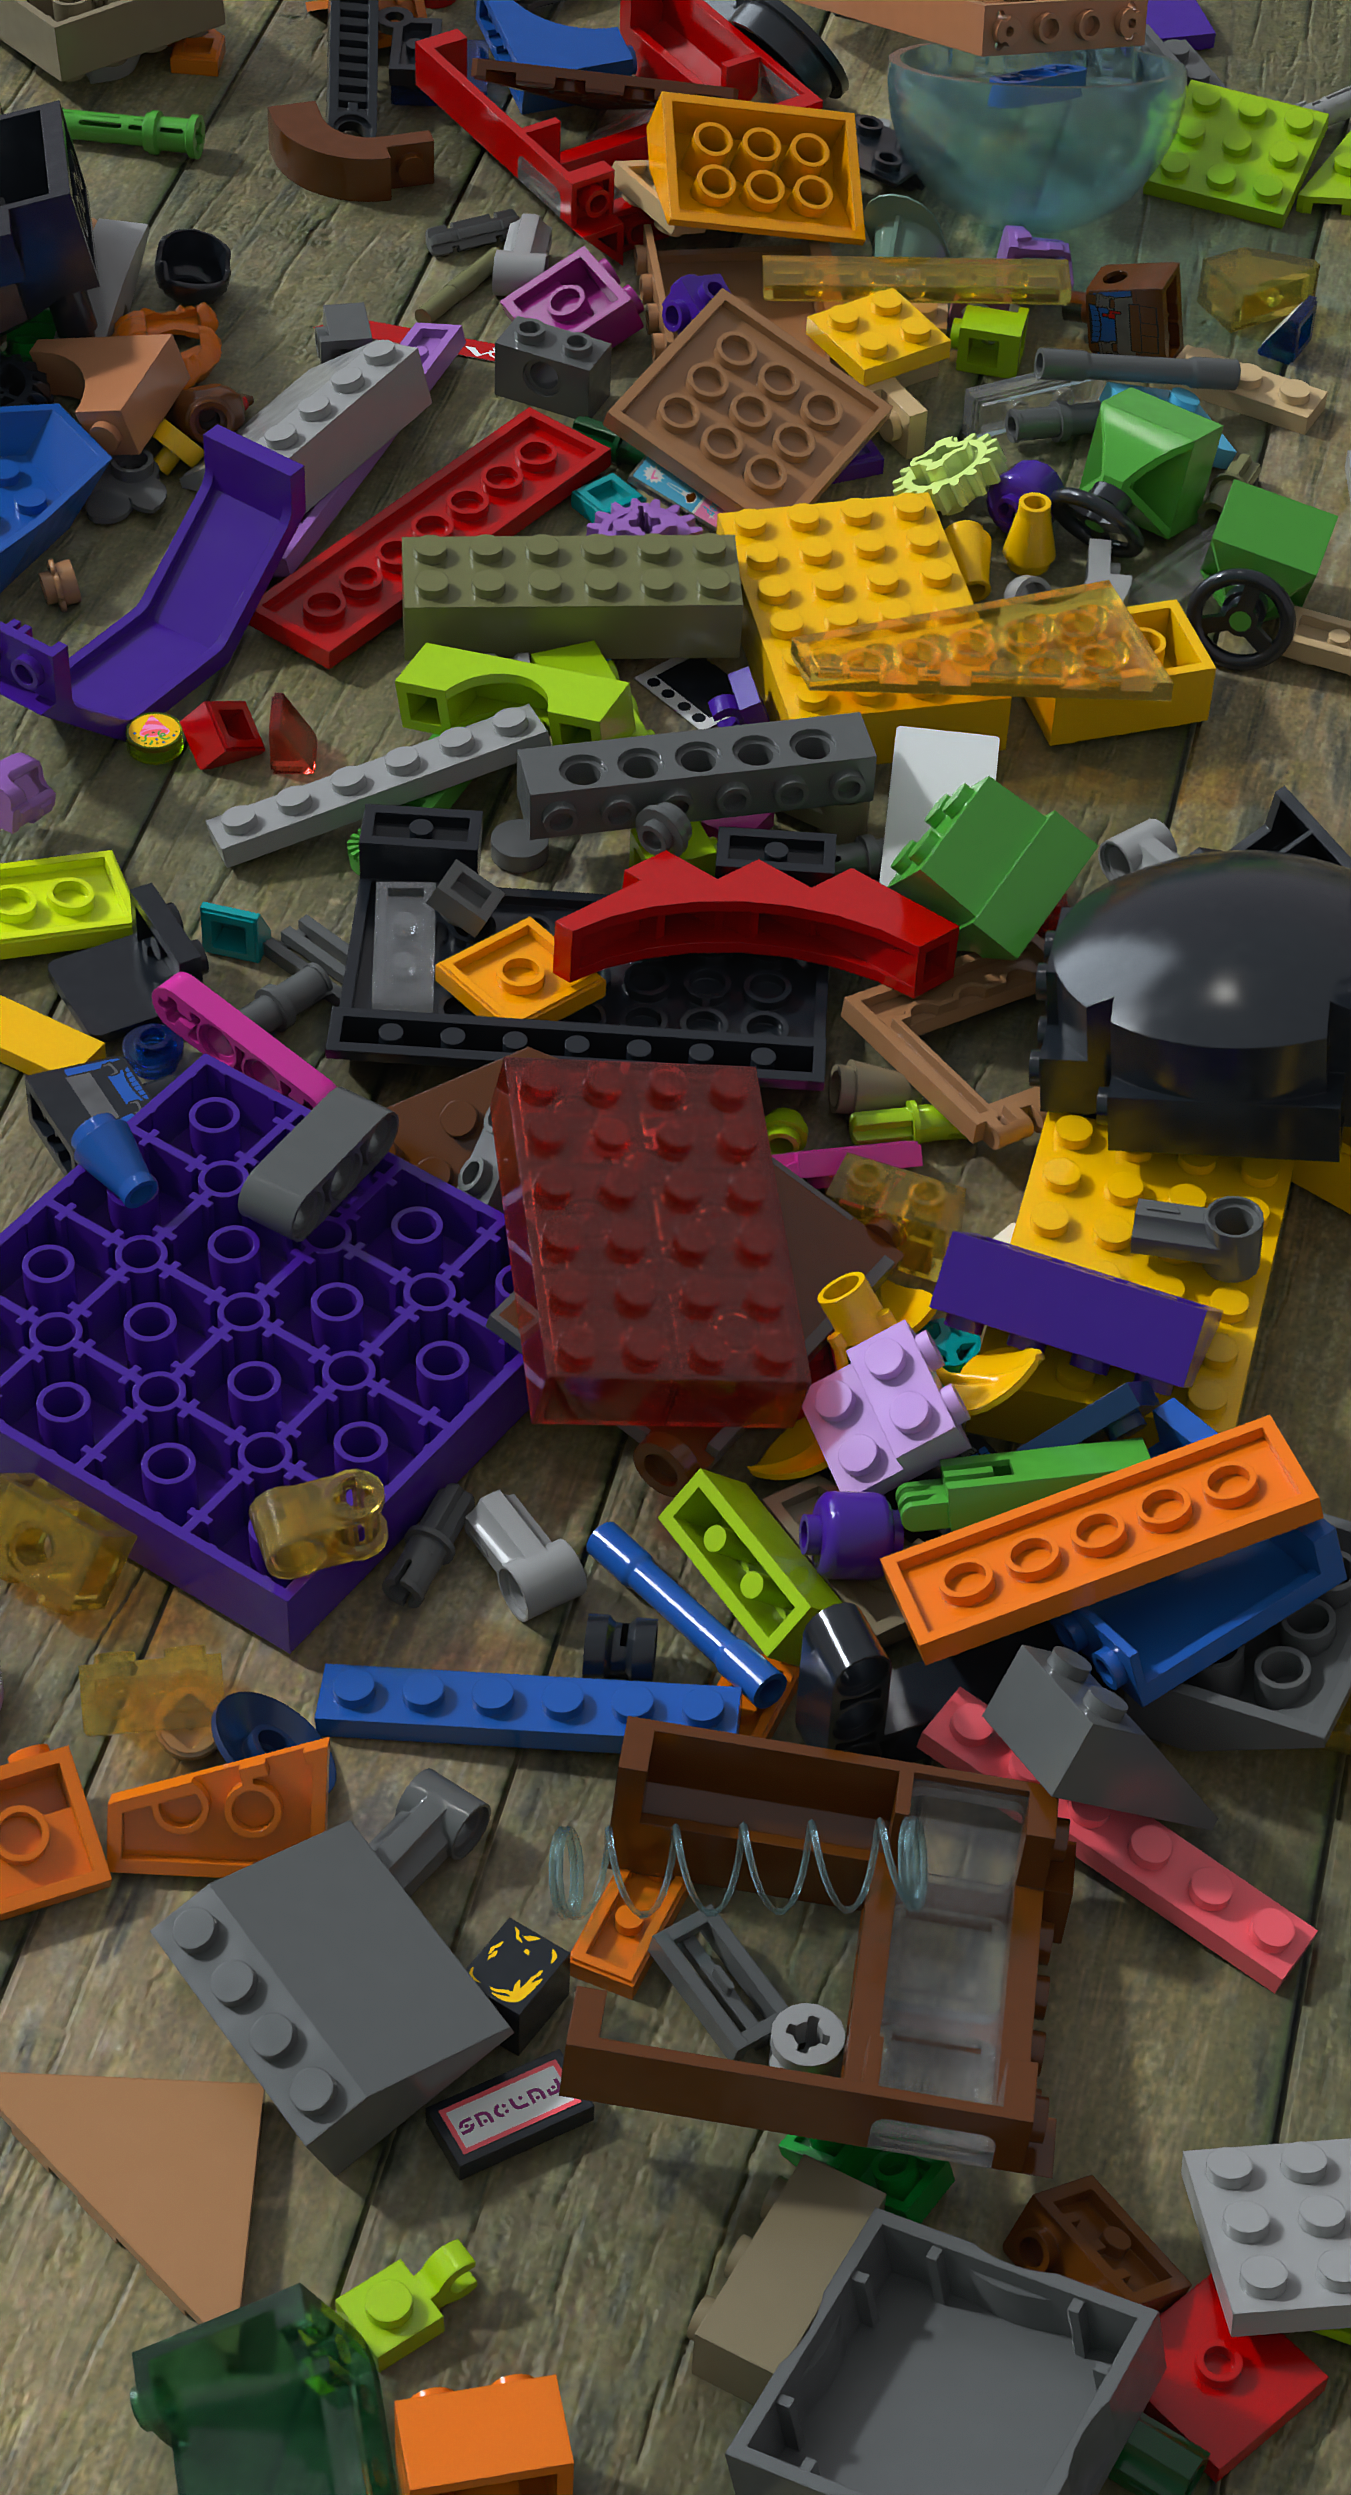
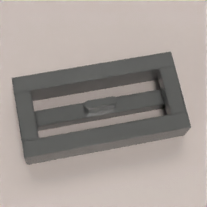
M305 915L298 920L299 929L295 930L288 926L282 930L281 941L278 942L274 938H270L263 943L264 956L289 974L294 975L308 964L290 951L293 948L309 961L320 965L328 975L343 984L349 944L309 915ZM331 980L333 990L330 991L332 994L326 1000L339 1007L342 987Z
M712 1904L652 1936L648 1952L727 2059L740 2061L748 2050L753 2048L757 2051L768 2044L771 2038L772 2023L780 2012L788 2008V2005ZM700 1932L764 2017V2020L761 2022L757 2021L733 1989L734 1983L722 1967L713 1962L694 1934Z

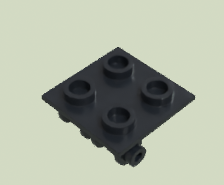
M856 114L855 123L860 173L893 188L901 186L909 191H913L915 188L923 190L930 177V173L924 170V167L941 155V151L926 145L925 141L919 136L902 134L884 126L883 122L874 116Z

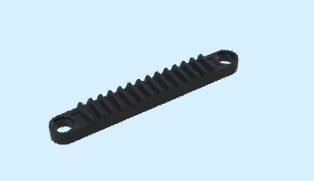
M329 0L326 123L340 132L354 131L362 135V137H376L379 0Z

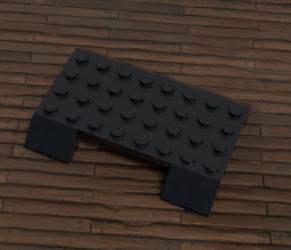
M365 804L359 839L360 880L339 1007L332 1006L325 1049L327 1059L478 1069L530 1047L583 1068L592 1077L824 1091L829 966L788 957L749 953H688L647 958L598 971L597 973L606 980V996L559 1021L476 1016L435 980V964L528 917H532L554 936L555 921L611 894L497 887L505 895L474 938L462 928L448 923L439 912L427 905L426 902L456 859L477 874H480L483 811ZM719 826L715 878L719 879L760 859L812 888L835 876L837 834Z

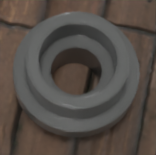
M668 802L649 805L639 812L636 817L635 825L638 839L647 852L655 856L667 850L679 857L686 851L688 841L692 836V826L686 814L679 807Z

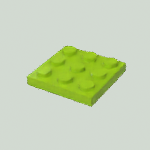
M1191 80L1144 177L1143 194L1282 229L1328 129L1329 114Z

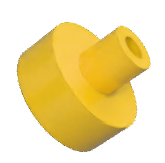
M163 419L152 435L154 439L163 445L154 460L158 463L159 470L167 476L180 460L193 468L204 456V450L166 419Z

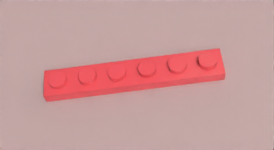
M961 1686L923 1730L916 1746L947 1769L1040 1784L982 1716L988 1705ZM990 1797L1023 1820L1024 1808L1020 1803L1013 1800ZM1059 1798L1057 1817L1070 1819L1068 1841L1077 1842L1076 1857L1259 1984L1274 1994L1277 1992L1311 1945L1318 1932L1317 1929L1154 1818Z

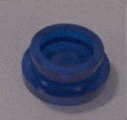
M152 1023L139 1026L125 1036L122 1043L123 1058H126L137 1076L156 1080L176 1071L184 1055L183 1038L166 1025Z

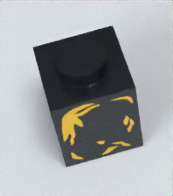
M509 1918L466 1970L514 2031L500 2046L519 2056L568 1997L571 1953L512 1918Z

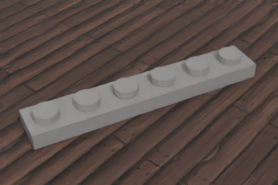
M529 704L518 708H506L488 719L466 727L450 728L438 737L413 746L395 748L385 756L361 765L340 768L328 777L303 786L287 787L270 798L250 805L232 807L225 811L223 815L206 820V824L213 844L225 866L230 868L363 819L365 804L400 806L517 763L518 749L551 746L548 731Z

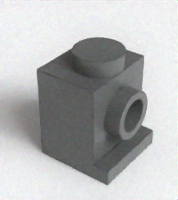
M364 302L323 305V326L315 327V345L317 357L320 358V364L373 342Z

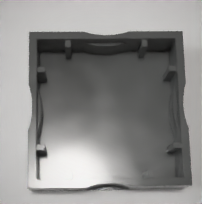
M875 2207L823 2292L818 2313L809 2331L791 2354L779 2364L725 2452L735 2495H1098L1167 2368L1159 2311L1056 2273L1028 2270L1009 2264L990 2255L972 2242Z

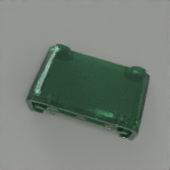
M295 2284L132 2352L136 2385L130 2390L131 2408L138 2424L144 2431H153L160 2440L172 2448L178 2495H398L381 2384L373 2355L362 2335L303 2284Z

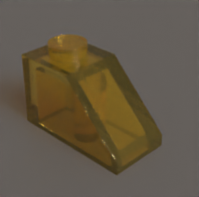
M1241 247L1203 259L1197 302L1230 333L1287 316L1298 305L1300 306L1294 313L1313 308L1320 264L1313 259L1250 247Z

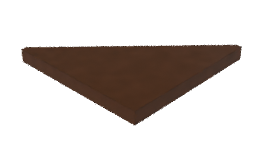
M472 58L471 76L474 79L593 110H654L662 91L738 100L739 89Z

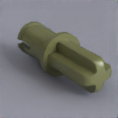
M1240 454L1237 460L1230 463L1225 473L1217 475L1211 482L1209 488L1210 495L1197 511V514H1201L1197 518L1198 522L1205 530L1214 533L1234 479L1253 485L1261 473L1260 464L1253 462L1250 454Z

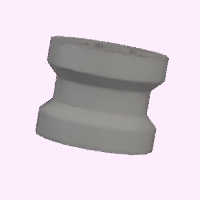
M801 2003L786 2008L778 2014L772 2023L768 2066L840 2078L845 2041V2030L841 2020L831 2010L818 2004ZM805 2042L804 2049L798 2050V2044Z

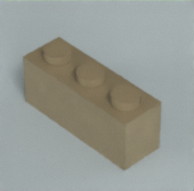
M805 2154L789 2179L778 2176L771 2185L763 2202L760 2218L764 2219L755 2236L751 2238L745 2234L742 2235L728 2258L724 2270V2277L728 2280L717 2298L708 2294L704 2296L692 2316L687 2330V2338L694 2341L692 2374L755 2405L779 2364L791 2354L809 2331L818 2313L823 2292L875 2207L885 2211L887 2194Z

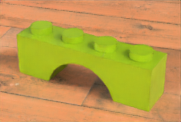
M425 643L395 680L402 727L441 735L450 728L466 727L493 717L503 709L518 708L526 704L532 707L552 739V746L627 738L636 730L630 682L431 643Z

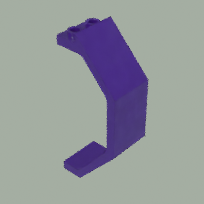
M215 425L203 434L205 473L202 484L136 607L70 658L68 645L58 641L50 647L33 638L32 627L26 624L21 627V621L15 618L7 624L0 621V694L41 716L129 742L131 740L129 727L134 720L149 714L163 715L229 663L306 512L305 466L223 426Z

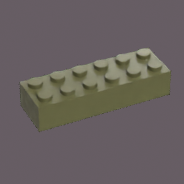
M650 533L646 535L614 536L604 534H591L588 536H551L547 534L494 536L484 534L460 537H439L436 535L402 537V606L405 661H411L425 643L482 654L495 653L498 657L508 659L513 658L517 653L529 652V658L531 659V654L593 640L605 659L740 658L743 598L735 535H718L714 533L661 535Z

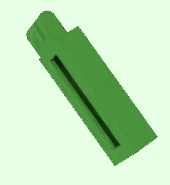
M1140 1437L939 1459L941 1478L905 1482L897 1488L895 1497L902 1525L908 1531L919 1532L951 1528V1531H956L1151 1459L1143 1438Z

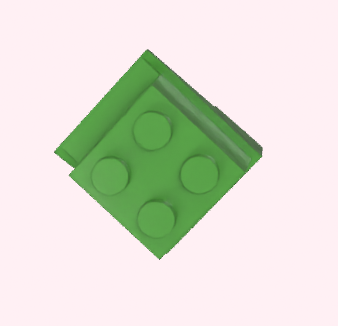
M988 776L971 787L963 783L952 796L946 793L938 800L924 820V822L931 826L930 829L918 842L912 839L893 861L891 868L897 874L887 887L960 926L957 943L958 951L976 952L982 958L1016 960L1099 845L1054 810L1044 816L992 777Z

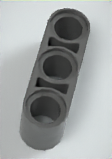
M336 1087L249 1174L239 1195V1213L295 1242L303 1241L386 1156L398 1132V1115L348 1089Z

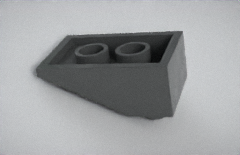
M1021 1645L982 1716L1052 1797L1207 1830L1213 1829L1218 1820L1217 1816L1147 1735L1127 1715V1703L1117 1694L1103 1688L1090 1674L1092 1666L1083 1656L1061 1646H1055L1051 1652Z

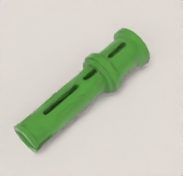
M62 107L71 139L143 146L144 151L151 155H159L161 151L187 153L191 159H199L203 152L205 123L202 115L192 114L188 119L164 116L162 111L152 110L143 117L108 112L72 110Z

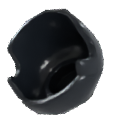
M178 229L166 234L159 241L154 264L158 287L164 291L166 296L185 305L194 307L203 302L213 304L227 291L231 278V251L229 247L213 234L197 229Z

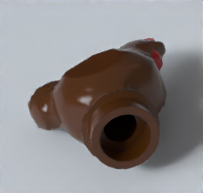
M218 383L192 387L181 391L164 419L192 441L204 445L203 434L217 424L236 432L244 424L245 411L254 403V398L251 395L238 393L231 387Z

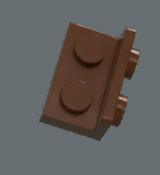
M1093 2175L1033 2194L1003 2243L1004 2253L1018 2267L1045 2273H1056L1159 2311V2313L1165 2312L1182 2298L1192 2286L1190 2281Z

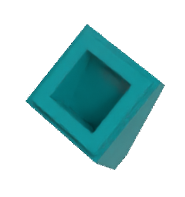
M203 902L200 907L202 946L205 952L260 963L264 955L263 943L272 938L271 929L261 914Z

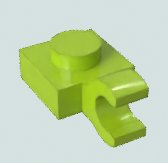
M459 2239L453 2240L435 2251L425 2262L422 2269L414 2276L404 2262L399 2259L335 2299L337 2316L380 2373L445 2331L444 2316L439 2309L463 2298L478 2286L477 2280L470 2272L476 2266V2261Z

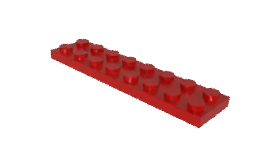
M528 407L265 592L248 625L330 670L403 617L402 537H421L424 535L460 537L484 534L514 536L570 496L572 491L581 488L610 467L611 448Z

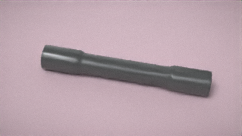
M1040 347L1036 352L1034 361V372L1038 380L1073 382L1103 380L1186 385L1196 389L1234 391L1239 385L1241 376L1239 361L1228 358L1191 357L1189 359L1097 354L1088 353L1084 350Z

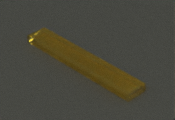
M762 255L763 300L851 302L872 295L877 291L890 288L896 289L910 303L1067 305L1071 301L1072 287L1068 259Z

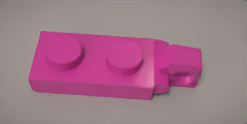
M895 1141L771 1155L800 1178H807V1183L815 1189L845 1186L844 1174L868 1172L869 1183L905 1180V1168L923 1166L922 1149L918 1141Z

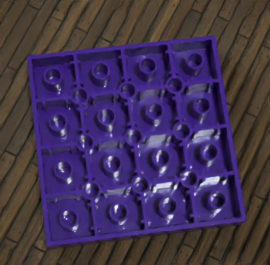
M204 1053L127 1121L147 1168L158 1184L155 1195L148 1202L137 1208H127L118 1196L80 1165H77L0 1233V1481L290 1654L404 1538L409 1527L416 1525L423 1518L438 1490L445 1488L449 1483L457 1484L557 1381L488 1329L486 1323L489 1315L561 1244L390 1152L303 1241L295 1242L241 1215L238 1210V1199L242 1186L249 1174L312 1110Z

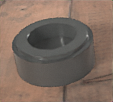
M524 819L505 821L492 831L491 858L503 870L513 873H527L539 869L546 863L549 856V838L530 840Z

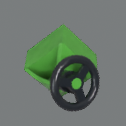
M1133 387L1102 401L1079 489L1063 487L1054 490L1049 497L1052 515L1065 530L1088 546L1090 538L1111 540V556L1119 558L1138 556L1145 546L1143 534L1138 526L1169 539L1197 523L1199 516L1197 511L1204 499L1224 425ZM1109 533L1123 534L1128 542L1111 539Z
M1237 479L1233 480L1199 572L1204 581L1192 593L1186 610L1188 620L1213 663L1231 670L1248 671L1265 667L1283 655L1290 646L1296 630L1294 606L1302 607L1307 598L1337 522V515ZM1211 595H1213L1220 605L1221 611L1220 613L1203 615L1204 606ZM1279 618V630L1275 639L1272 640L1261 627L1263 622ZM1229 631L1235 636L1244 637L1257 652L1236 654L1226 651L1216 645L1208 634Z

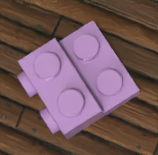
M905 1319L846 1350L851 1364L796 1393L839 1491L875 1492L884 1495L901 1484L940 1465L939 1459L953 1458L972 1448L961 1426L962 1423L971 1419L969 1412L954 1385L950 1383L943 1387L935 1371L945 1366L938 1347L927 1330L916 1334Z

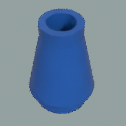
M101 1113L89 1118L77 1128L71 1139V1145L75 1150V1162L118 1196L127 1208H137L148 1202L155 1195L158 1184L151 1176L126 1121L116 1119L110 1113Z

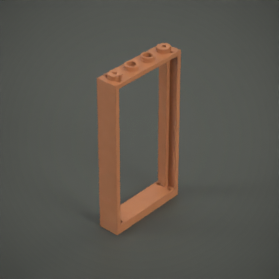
M795 0L798 3L981 57L1145 46L1148 0Z

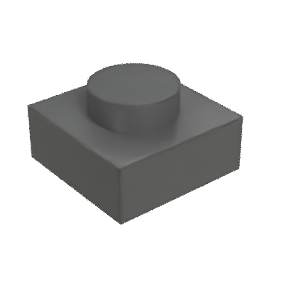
M456 859L426 904L439 912L448 923L462 928L475 938L505 893Z

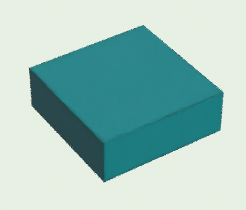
M611 473L572 491L571 507L591 523H595V513L597 511L611 514V503L617 502L626 508L630 507L632 498H637L641 503H646L647 498L615 473Z

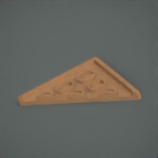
M0 2072V2117L11 2127L12 2135L49 2173L51 2171L57 2175L77 2196L78 2204L116 2244L117 2242L121 2243L146 2269V2275L185 2316L190 2315L215 2341V2348L225 2358H237L265 2107V2090L261 2084Z

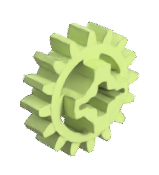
M972 433L960 442L957 437H947L936 441L935 445L923 455L913 458L910 467L900 470L901 478L894 480L892 483L895 488L893 493L897 496L902 493L916 494L929 492L936 512L941 511L942 515L947 516L964 511L965 506L969 505L975 498L987 494L989 485H994L1001 481L999 474L1007 471L1008 468L1005 464L1007 460L997 438L992 439L988 433L979 438L976 433Z

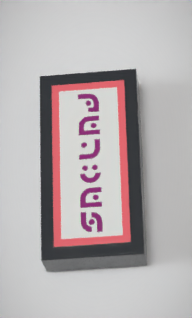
M560 2049L425 2108L426 2124L459 2181L594 2120L595 2106L592 2101L559 2096L564 2055Z

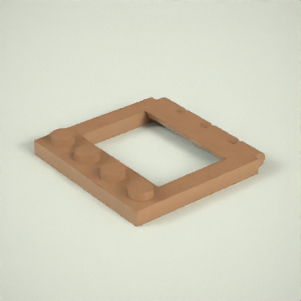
M1037 933L1016 960L982 958L976 952L956 958L953 978L914 999L883 984L844 997L841 1017L900 1072L972 1144L983 1140L990 1148L997 1150L1031 1137L1034 1131L1036 1133L1042 1132L1047 1112H1040V1087H1033L988 1104L918 1037L1036 994L1038 963H1044L1045 940ZM1068 1113V1114L1079 1115V1116L1082 1115V1114H1077V1113Z

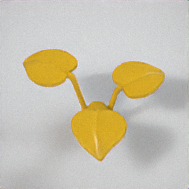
M862 1272L845 1274L826 1285L819 1293L817 1300L835 1332L828 1336L827 1340L834 1350L837 1371L849 1365L848 1361L850 1359L846 1350L904 1319L914 1332L918 1333L937 1311V1309L929 1307L933 1295L924 1290L897 1285L889 1280H886L874 1293ZM1012 1346L1001 1347L976 1355L965 1364L960 1373L948 1372L943 1367L935 1371L943 1386H947L950 1383L954 1385L969 1415L975 1416L998 1406L1017 1392L1035 1372L1038 1365L1045 1359V1356L1041 1350L1026 1347L1024 1350ZM805 1416L789 1426L770 1445L757 1464L746 1467L753 1476L758 1478L790 1480L812 1475L829 1466Z

